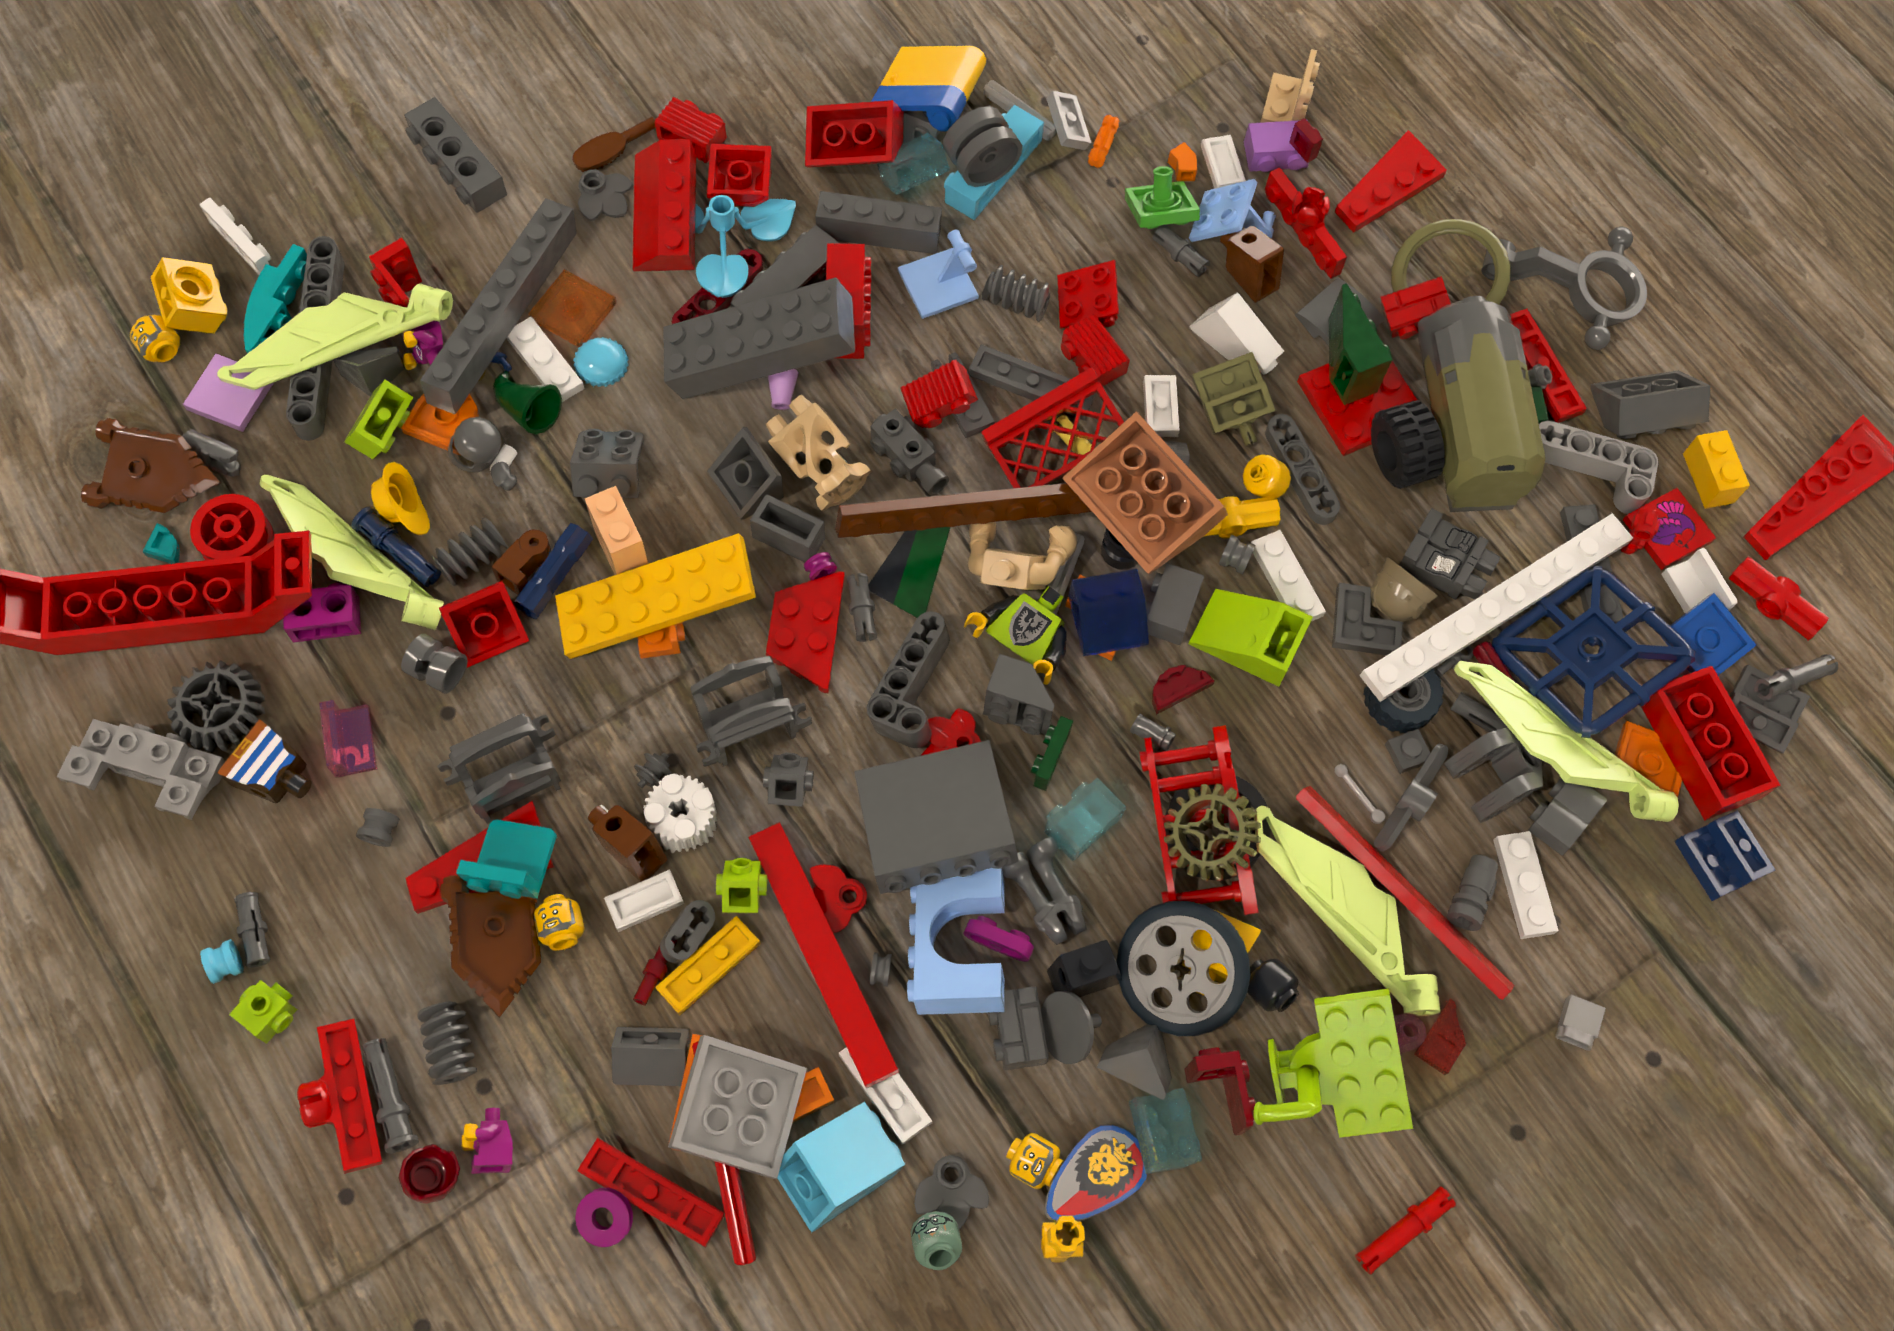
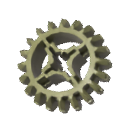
M1207 784L1201 785L1200 796L1191 788L1188 790L1190 798L1188 802L1181 797L1176 799L1177 803L1182 807L1179 812L1172 808L1168 810V813L1175 817L1174 823L1169 821L1164 823L1166 829L1173 831V834L1164 837V842L1176 844L1169 849L1168 854L1171 857L1180 856L1176 866L1181 869L1188 866V875L1195 877L1200 871L1201 879L1209 881L1213 870L1215 879L1222 881L1224 869H1226L1230 876L1234 877L1237 875V870L1234 866L1236 863L1243 868L1249 866L1248 862L1243 859L1246 853L1253 857L1256 856L1257 851L1250 848L1249 845L1250 842L1260 843L1261 837L1251 834V831L1261 828V823L1254 820L1249 821L1257 814V811L1253 807L1244 809L1249 800L1245 796L1236 799L1237 791L1230 788L1224 794V787L1221 784H1216L1213 793H1211L1210 787ZM1211 805L1210 809H1206V814L1201 821L1189 822L1198 810ZM1222 805L1229 807L1236 815L1239 831L1225 826L1224 814L1221 813ZM1211 825H1214V827L1225 834H1218L1217 837L1213 836L1214 840H1211V838L1198 830L1206 831L1208 827L1212 829ZM1186 834L1199 838L1200 850L1203 852L1202 860L1197 859L1190 851ZM1229 842L1236 843L1226 856L1214 860V856H1218L1219 849L1223 844Z

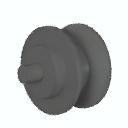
M645 753L644 756L647 762L644 766L637 764L634 766L638 772L636 776L640 779L637 785L641 788L645 785L651 788L654 785L658 787L659 779L662 775L672 774L669 770L670 765L666 761L669 756L666 753H663L661 756L656 753L653 755Z

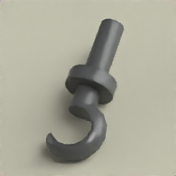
M1469 645L1465 648L1468 656L1458 652L1445 660L1435 670V674L1441 677L1450 668L1454 669L1459 661L1471 660L1473 657L1472 647Z

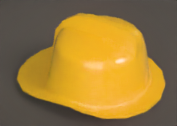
M396 462L388 463L383 469L382 477L371 485V498L374 507L385 520L391 523L401 522L414 534H427L430 529L429 518L417 493L413 478L401 464Z

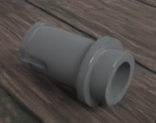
M1537 364L1534 365L1533 369L1528 370L1531 387H1542L1544 389L1547 387V384L1552 382V374L1548 366Z
M1141 713L1130 729L1132 734H1136L1143 739L1151 737L1152 744L1156 746L1155 750L1157 751L1160 749L1167 751L1176 736L1175 733L1171 732V727L1164 728L1144 717Z

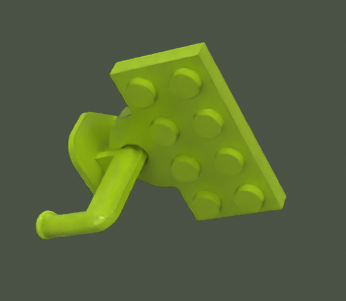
M1389 988L1315 998V1010L1320 1032L1306 1036L1295 1046L1294 1050L1277 1051L1274 1039H1268L1269 1060L1277 1104L1263 1105L1261 1102L1255 1104L1254 1120L1257 1125H1262L1263 1122L1310 1118L1322 1110V1105H1333L1339 1138L1413 1129ZM1294 1087L1298 1091V1101L1286 1103L1284 1089Z

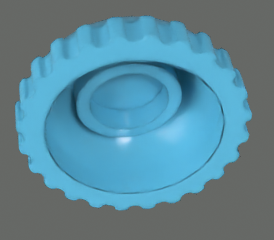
M604 337L590 339L578 348V351L575 352L576 357L573 359L576 373L580 376V379L584 380L587 384L590 383L591 386L597 385L598 387H607L609 384L613 385L616 381L619 382L620 378L624 377V373L627 372V367L629 366V359L622 345L618 344L617 341Z

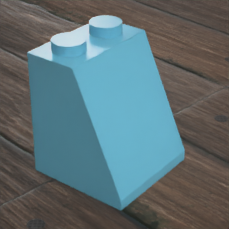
M864 1101L795 1141L783 1155L777 1179L812 1233L893 1178L903 1168L905 1163L897 1145L890 1141L882 1129L879 1117L869 1109Z

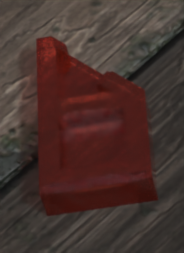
M1452 999L1446 1002L1414 1055L1443 1075L1449 1073L1466 1045L1463 1030L1460 1029L1456 1014L1457 1007Z

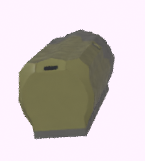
M1470 296L1444 306L1418 322V341L1431 412L1438 423L1444 442L1445 463L1443 478L1450 512L1511 510L1520 498L1527 495L1541 481L1546 457L1520 331L1512 324L1511 316L1505 307L1488 301L1482 296Z

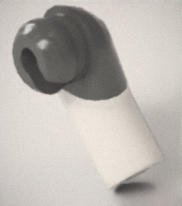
M506 444L503 445L492 462L490 473L493 483L497 487L501 486L505 491H510L517 483V477L510 473L509 466L518 453L514 448Z

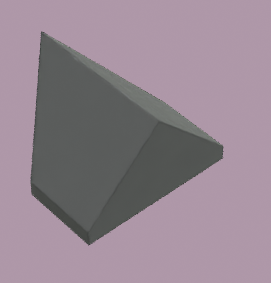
M397 347L358 350L333 359L340 375L368 396L372 395L373 391L384 379L391 383L405 369L403 359Z
M1147 1024L1107 1045L1097 1068L1164 1100L1172 1079L1163 1035L1158 1030L1157 1025L1151 1026Z

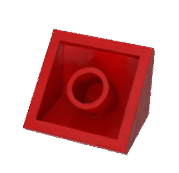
M503 581L439 607L440 613L459 652L467 656V668L530 641Z

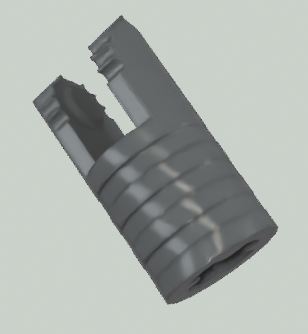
M193 429L188 430L183 435V438L192 447L191 451L197 453V458H201L204 466L206 465L208 468L232 477L239 475L241 465L236 461L239 456L237 449Z

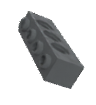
M436 97L404 114L408 127L405 129L408 137L414 145L419 143L422 146V152L431 165L436 163L439 167L438 171L446 184L452 183L455 186V192L464 205L469 203L474 211L478 213L507 195L502 176Z

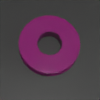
M595 1189L587 1194L578 1204L575 1215L576 1226L581 1236L588 1243L598 1247L613 1246L620 1242L632 1227V1207L628 1199L615 1189ZM598 1208H606L612 1213L613 1223L610 1227H603L597 1222L596 1211Z

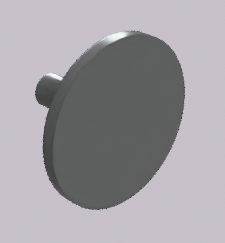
M1058 991L1050 994L1045 999L1041 1008L1047 1049L1055 1059L1064 1064L1079 1063L1090 1053L1094 1039V1028L1101 1026L1102 1019L1097 1013L1090 1014L1084 1002L1072 992Z

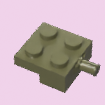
M1253 352L1192 374L1213 435L1227 429L1239 428L1245 446L1257 442L1251 424L1259 417L1276 410L1265 380L1263 381Z

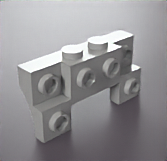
M93 719L80 746L72 745L57 778L63 782H72L94 791L109 767L114 773L163 787L155 807L159 811L172 812L192 820L204 797L220 782L222 777L217 772L226 761L220 756L190 748L187 745L188 741L176 734L167 733L166 737L155 734V730L142 724L136 723L134 727L124 724L116 726Z

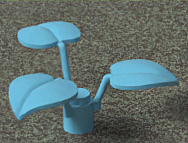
M718 195L710 200L705 216L702 209L696 204L695 233H702L710 220L712 227L720 232L721 256L716 254L707 255L698 262L696 277L699 284L716 297L725 298L739 292L748 279V265L740 255L727 256L726 232L734 226L736 218L743 229L748 230L751 228L752 235L756 239L761 241L779 240L787 234L791 227L796 202L787 199H768L755 207H744L740 215L739 209L734 207V202L730 197Z

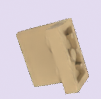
M1311 49L1302 79L1273 72L1260 123L1297 121L1305 118L1308 105L1303 103H1310L1314 89V82L1309 81H1315L1320 63L1314 62L1317 50Z

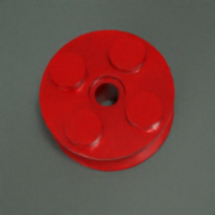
M224 494L210 499L197 510L190 526L191 540L205 560L251 556L274 540L273 527L260 506L249 497L239 494Z

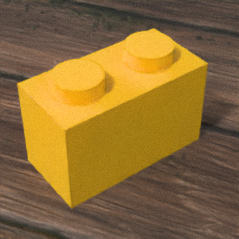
M1727 430L1697 435L1684 451L1683 456L1705 509L1735 503L1750 486Z

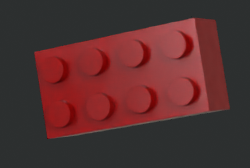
M1713 666L1673 679L1650 696V701L1647 704L1641 706L1704 821L1760 800L1781 785Z

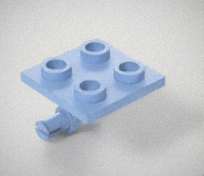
M1252 179L1205 191L1199 207L1200 220L1194 221L1189 236L1190 241L1195 242L1242 231L1243 227L1248 228L1249 226H1255L1272 238L1274 233L1272 226L1276 215L1272 211H1265L1261 219L1250 205L1257 181Z
M953 230L947 235L953 248L898 267V272L922 319L979 298L967 274L977 268V264L970 254L972 249L969 243L964 242L959 230Z

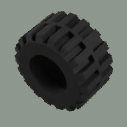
M1417 400L1376 412L1372 419V448L1381 472L1393 487L1401 489L1437 478L1438 475H1441L1445 463L1444 442L1438 423L1425 404Z

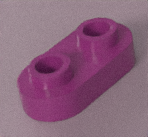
M978 916L977 920L969 919L963 932L964 936L971 941L1023 962L1029 961L1034 946L1029 942L1030 937L1018 930H1011L1010 932L997 927L995 921L984 916Z

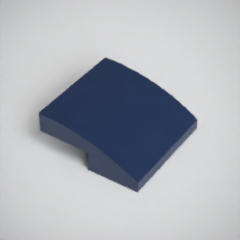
M1738 810L1718 818L1702 828L1687 833L1674 841L1711 901L1736 891L1776 870Z

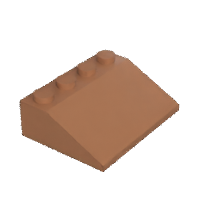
M1137 411L1062 478L1148 574H1151L1201 539L1228 515L1223 504Z

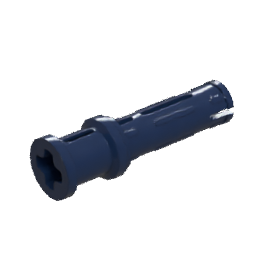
M367 506L357 513L351 527L356 532H362L367 536L375 549L385 550L425 587H429L430 584L433 585L439 579L441 571L429 563L411 545L406 543L398 535L396 526L391 523L387 524L381 519L373 506Z

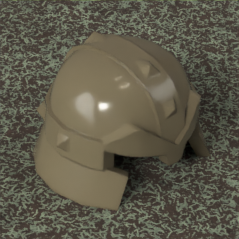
M1386 557L1382 570L1377 574L1370 588L1372 606L1379 609L1391 620L1400 622L1409 621L1413 618L1417 620L1427 606V603H1430L1438 596L1388 557Z

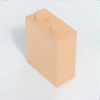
M611 487L585 498L595 534L614 574L617 575L648 564L643 541L617 487Z

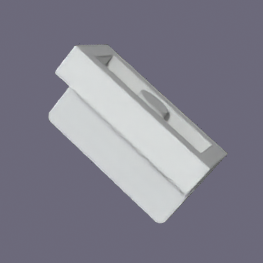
M1705 548L1697 550L1689 560L1669 567L1661 574L1685 614L1713 593L1729 611L1737 604L1736 597Z

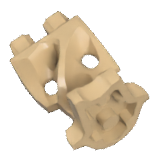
M799 395L789 405L797 415L796 419L788 424L778 414L766 423L773 437L768 442L800 479L809 476L817 483L815 488L820 494L816 498L817 506L821 511H825L829 507L837 506L855 495L865 484L867 476L872 471L861 462L849 464L839 454L841 449H847L850 446L847 438L820 405L811 403L803 395ZM828 431L834 437L832 445L827 444L822 439L821 435L823 432ZM801 451L806 455V463L804 465L799 464L796 460V454ZM824 458L829 459L832 464L831 471L828 474H823L820 470V461Z

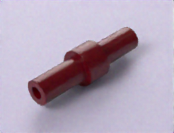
M671 940V941L674 943V948H675V946H676V944H677V940H675V941ZM660 946L654 958L648 960L642 972L645 976L633 998L640 1005L646 1006L657 982L663 980L668 970L666 966L668 961L662 956Z

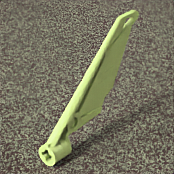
M417 284L412 290L409 304L406 308L344 292L327 306L305 308L234 365L220 368L217 376L223 382L256 390L429 322L445 320L452 310V294L446 290ZM252 372L243 379L232 377L233 373Z
M270 475L261 476L260 486L271 493L290 531H310L312 558L323 564L330 579L404 601L405 606L401 621L436 630L441 617L439 607L443 606L444 601L434 599L305 486Z
M1459 661L1455 665L1454 670L1456 674L1468 680L1525 749L1531 755L1551 764L1565 783L1629 792L1630 811L1634 817L1639 819L1669 822L1675 818L1678 813L1679 803L1678 797L1674 792L1659 788L1591 737L1581 738L1582 734L1571 730L1542 701L1494 666ZM1473 672H1480L1482 676L1477 675Z
M1262 805L1256 808L1257 814L1254 816V821L1261 823V828L1255 830V835L1261 837V842L1256 843V847L1264 859L1386 989L1389 988V992L1403 1006L1404 1013L1410 1016H1430L1440 1013L1437 977L1432 974L1405 975L1396 899L1374 886L1364 865L1276 819L1270 808ZM1264 819L1267 820L1277 842L1263 834L1262 821Z

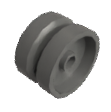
M992 106L979 107L967 112L949 128L943 139V149L954 165H957L956 168L965 182L973 187L986 186L999 180L1016 165L1022 154L1021 142L1013 130L1009 128L1008 123L998 108Z

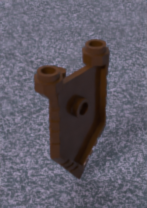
M107 418L105 421L100 420L96 426L97 439L110 444L102 483L92 482L91 484H85L81 491V499L88 506L99 509L114 502L115 505L122 506V504H125L126 507L136 506L138 509L149 508L150 511L166 513L179 506L180 503L188 501V498H193L197 496V493L201 494L211 487L219 485L221 482L206 465L203 466L204 462L201 458H197L198 455L195 451H191L192 447L183 436L169 433L164 435L160 432H150V430L146 429L141 431L139 428L134 427L129 429L119 420Z
M460 876L443 878V884L440 886L441 899L448 904V908H451V913H449V920L451 921L449 931L452 933L450 944L453 946V951H451V968L463 981L466 980L468 982L467 985L471 989L474 988L476 990L475 993L479 997H483V1001L500 1018L515 998L513 995L518 994L521 990L520 986H524L528 981L527 976L531 977L541 963V951L538 945V935L534 919L537 899L521 896L519 899L502 895L500 892L469 893V888L466 886L467 883Z

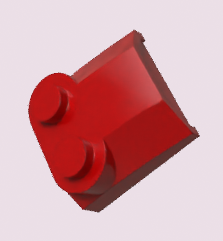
M711 144L707 198L711 200L715 196L725 195L733 200L734 206L755 207L769 199L770 178L772 175L771 146Z

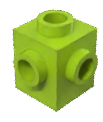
M747 858L725 860L723 874H717L716 895H722V912L758 913L760 896L767 895V874H761V861H751Z
M260 980L256 985L250 986L243 992L239 999L240 1003L229 1015L255 1037L267 1044L276 1033L283 1032L293 1020L292 1015L298 1009L288 1002L293 996L277 982L270 987Z

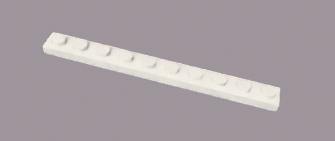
M1610 514L1364 669L1359 676L1380 702L1568 583L1580 573L1590 569L1626 546L1633 537L1614 514Z

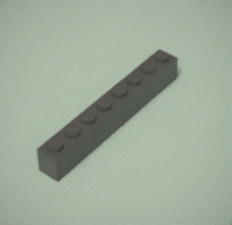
M547 198L542 202L421 378L420 382L427 404L452 414L457 413L577 234L573 208Z

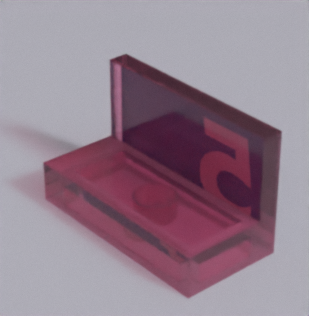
M334 700L320 702L326 765L332 774L337 778L377 770L369 705L340 710Z

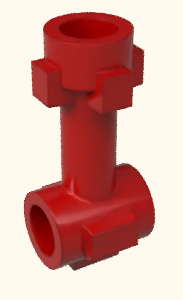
M1641 508L1634 515L1631 530L1629 531L1633 539L1629 544L1620 549L1623 553L1633 554L1638 549L1642 550L1645 541L1653 539L1654 535L1658 532L1660 524L1656 510Z

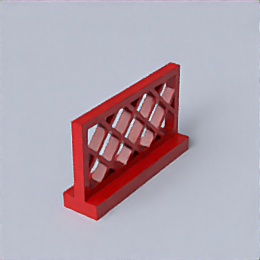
M1093 367L984 429L981 431L983 441L989 451L992 452L1013 488H1021L1017 482L1019 470L1024 469L1037 472L1034 484L1029 486L1033 487L1049 485L1065 476L1095 449L1097 442H1103L1106 437L1099 436L1103 420L1116 423L1118 427L1124 423V420L1099 382L1098 375ZM1095 393H1098L1103 401L1100 413L1083 409L1085 399ZM1079 403L1078 408L1073 407L1074 405ZM1106 408L1108 409L1111 416L1105 415ZM1064 411L1076 414L1073 429L1055 426L1057 416ZM1081 415L1098 419L1095 434L1077 431ZM1052 419L1051 424L1045 423L1048 420ZM1036 427L1049 430L1045 446L1027 442L1031 430ZM1053 431L1071 435L1067 451L1049 447ZM1024 435L1023 440H1018L1019 437ZM1075 436L1093 440L1089 452L1084 455L1071 452ZM1009 443L1021 446L1017 462L1003 459L999 449ZM1026 447L1043 451L1039 467L1021 463ZM1047 452L1065 456L1063 466L1060 469L1053 471L1043 468ZM1069 458L1075 459L1072 462L1068 463ZM1008 466L1015 467L1014 474H1012ZM1041 474L1048 475L1040 480Z

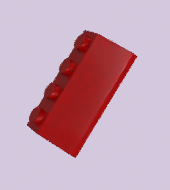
M691 139L659 140L635 154L633 271L695 270L696 154Z

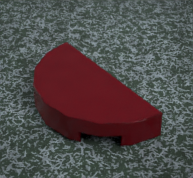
M1186 665L1169 668L1159 676L1152 691V705L1156 715L1209 688L1214 684L1215 680L1206 671H1199L1195 668L1186 667Z

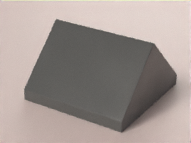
M743 427L707 470L740 519H746L753 515L766 494L778 500L784 497L781 474L747 427Z

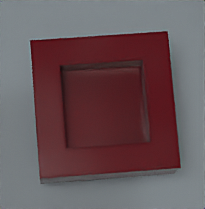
M1303 118L1295 123L1289 143L1309 163L1317 158L1323 138L1319 131Z

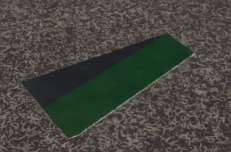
M951 527L905 531L868 584L869 591L916 618L925 613Z

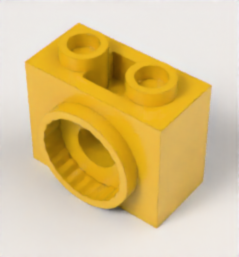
M162 257L151 275V281L165 326L178 330L215 334L220 324L227 317V306L223 303L219 290V280L215 277L212 264Z

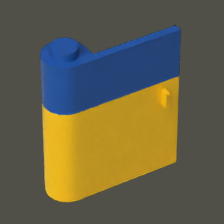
M975 46L901 47L871 102L893 100L902 111H926L930 124L935 129L946 132L959 119L986 65V57Z

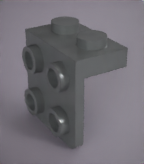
M588 429L580 432L570 461L573 497H590L616 486L622 498H638L640 493L638 461L643 445V434L632 430L605 432L599 429Z

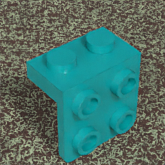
M497 819L493 820L489 824L477 863L460 860L456 874L467 882L466 886L469 889L477 892L487 893L488 890L511 898L519 899L521 896L538 899L557 835L550 828Z

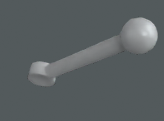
M1343 764L1337 765L1335 767V774L1345 780L1371 813V821L1375 824L1382 823L1385 819L1384 812L1372 805L1349 776L1347 766Z

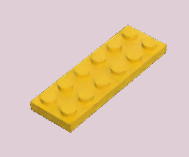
M738 533L555 595L564 655L569 659H573L756 598L744 538Z

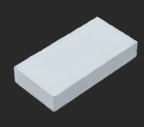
M1231 135L1202 139L1201 149L1214 189L1246 181Z
M670 870L604 898L618 932L684 904Z

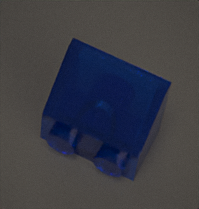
M1138 569L1072 580L1068 597L1083 657L1149 644L1146 601Z

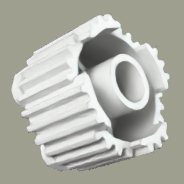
M678 774L665 776L662 781H659L658 787L653 786L654 791H649V798L645 799L644 817L648 829L653 832L660 846L663 845L666 851L670 848L671 853H674L676 850L681 852L682 849H685L687 852L690 847L696 849L697 844L702 846V843H708V837L714 836L713 831H716L715 822L717 821V811L713 796L708 787L705 788L704 783H699L697 778L692 780L691 776L687 778ZM680 811H687V815L680 814L677 818H675L676 813Z

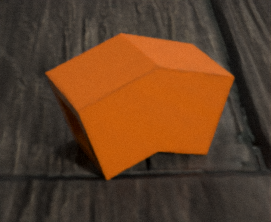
M1183 142L1170 151L1167 163L1175 170L1176 181H1195L1197 173L1196 154Z

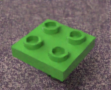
M1160 166L1153 170L1154 185L1125 188V201L1140 228L1154 229L1160 225H1184L1190 221L1200 220V208L1184 181L1172 182L1173 170L1170 167Z

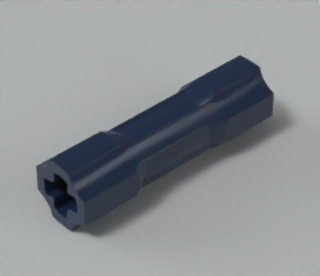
M570 523L536 574L528 581L513 602L514 606L528 617L537 619L567 573L592 542L593 538L578 525Z

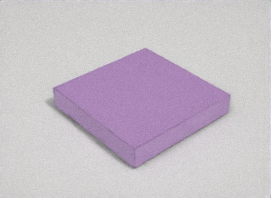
M215 354L183 403V406L187 411L243 432L273 383L256 390H251L223 382L217 376L218 370L223 366L234 365L237 361ZM252 372L233 373L232 377L243 379Z

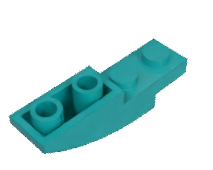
M293 244L277 268L266 264L257 278L248 301L244 320V344L247 353L292 319L286 306L292 303L297 289L304 280L307 253L303 247Z

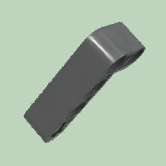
M925 612L917 618L866 707L873 728L878 734L911 748H921L931 739L932 732L926 714L914 704L950 642L945 621L942 615L937 612ZM917 657H923L918 662H911L913 659ZM906 684L905 688L901 690H895L897 686ZM884 712H891L887 717L878 718ZM914 724H920L915 730H907Z

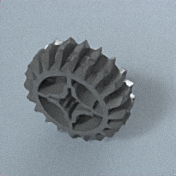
M221 660L216 668L212 663L206 662L203 671L192 667L193 676L190 678L181 676V681L184 683L182 687H172L173 693L177 697L167 699L168 705L172 708L167 714L168 718L172 721L170 724L172 730L183 739H186L187 743H190L194 749L200 750L204 747L206 751L213 753L218 745L222 751L227 752L229 743L233 742L238 746L241 743L239 738L243 735L246 736L250 732L249 728L258 722L259 719L256 716L265 714V709L261 705L265 701V696L260 691L261 685L257 680L253 679V675L248 670H242L235 663L228 666L226 662ZM229 686L240 689L241 700H235L230 696L231 694L228 692ZM193 713H198L202 716L205 722L204 728L194 725Z

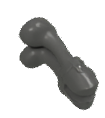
M1049 837L1032 846L1027 851L1026 856L1042 878L1052 901L1049 902L1037 885L1030 871L1029 862L1023 852L1017 853L1019 862L1002 868L1005 878L1016 881L1028 896L1037 913L1033 919L1038 929L1045 932L1058 945L1067 940L1065 930L1057 917L1059 912H1061L1067 926L1074 935L1085 931L1087 928L1082 914L1083 906L1076 895H1069L1055 872L1053 857L1059 847L1055 838Z

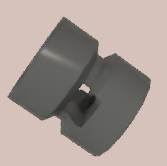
M420 634L410 643L405 651L401 668L404 673L419 681L426 679L427 685L447 694L460 682L468 661L465 654L449 646L443 648V644L440 641L426 634Z

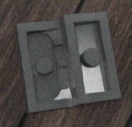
M1340 278L1335 279L1295 314L1313 338L1320 335L1328 346L1329 317L1341 287L1346 283ZM1348 284L1352 293L1359 297L1361 308L1367 318H1370L1377 327L1385 318L1361 293Z
M1746 665L1731 692L1730 698L1753 738L1782 754L1785 752L1799 725L1797 721L1810 696L1796 690L1788 695L1779 694L1769 700H1762L1757 695L1766 692V689L1755 692L1754 685L1758 680L1770 677V675L1750 665Z

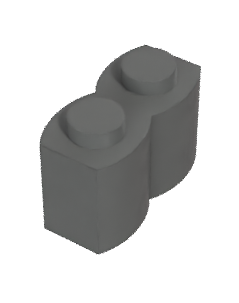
M1560 778L1548 793L1553 797L1549 804L1546 805L1541 802L1529 818L1534 823L1528 831L1563 856L1608 799L1589 786L1565 783Z

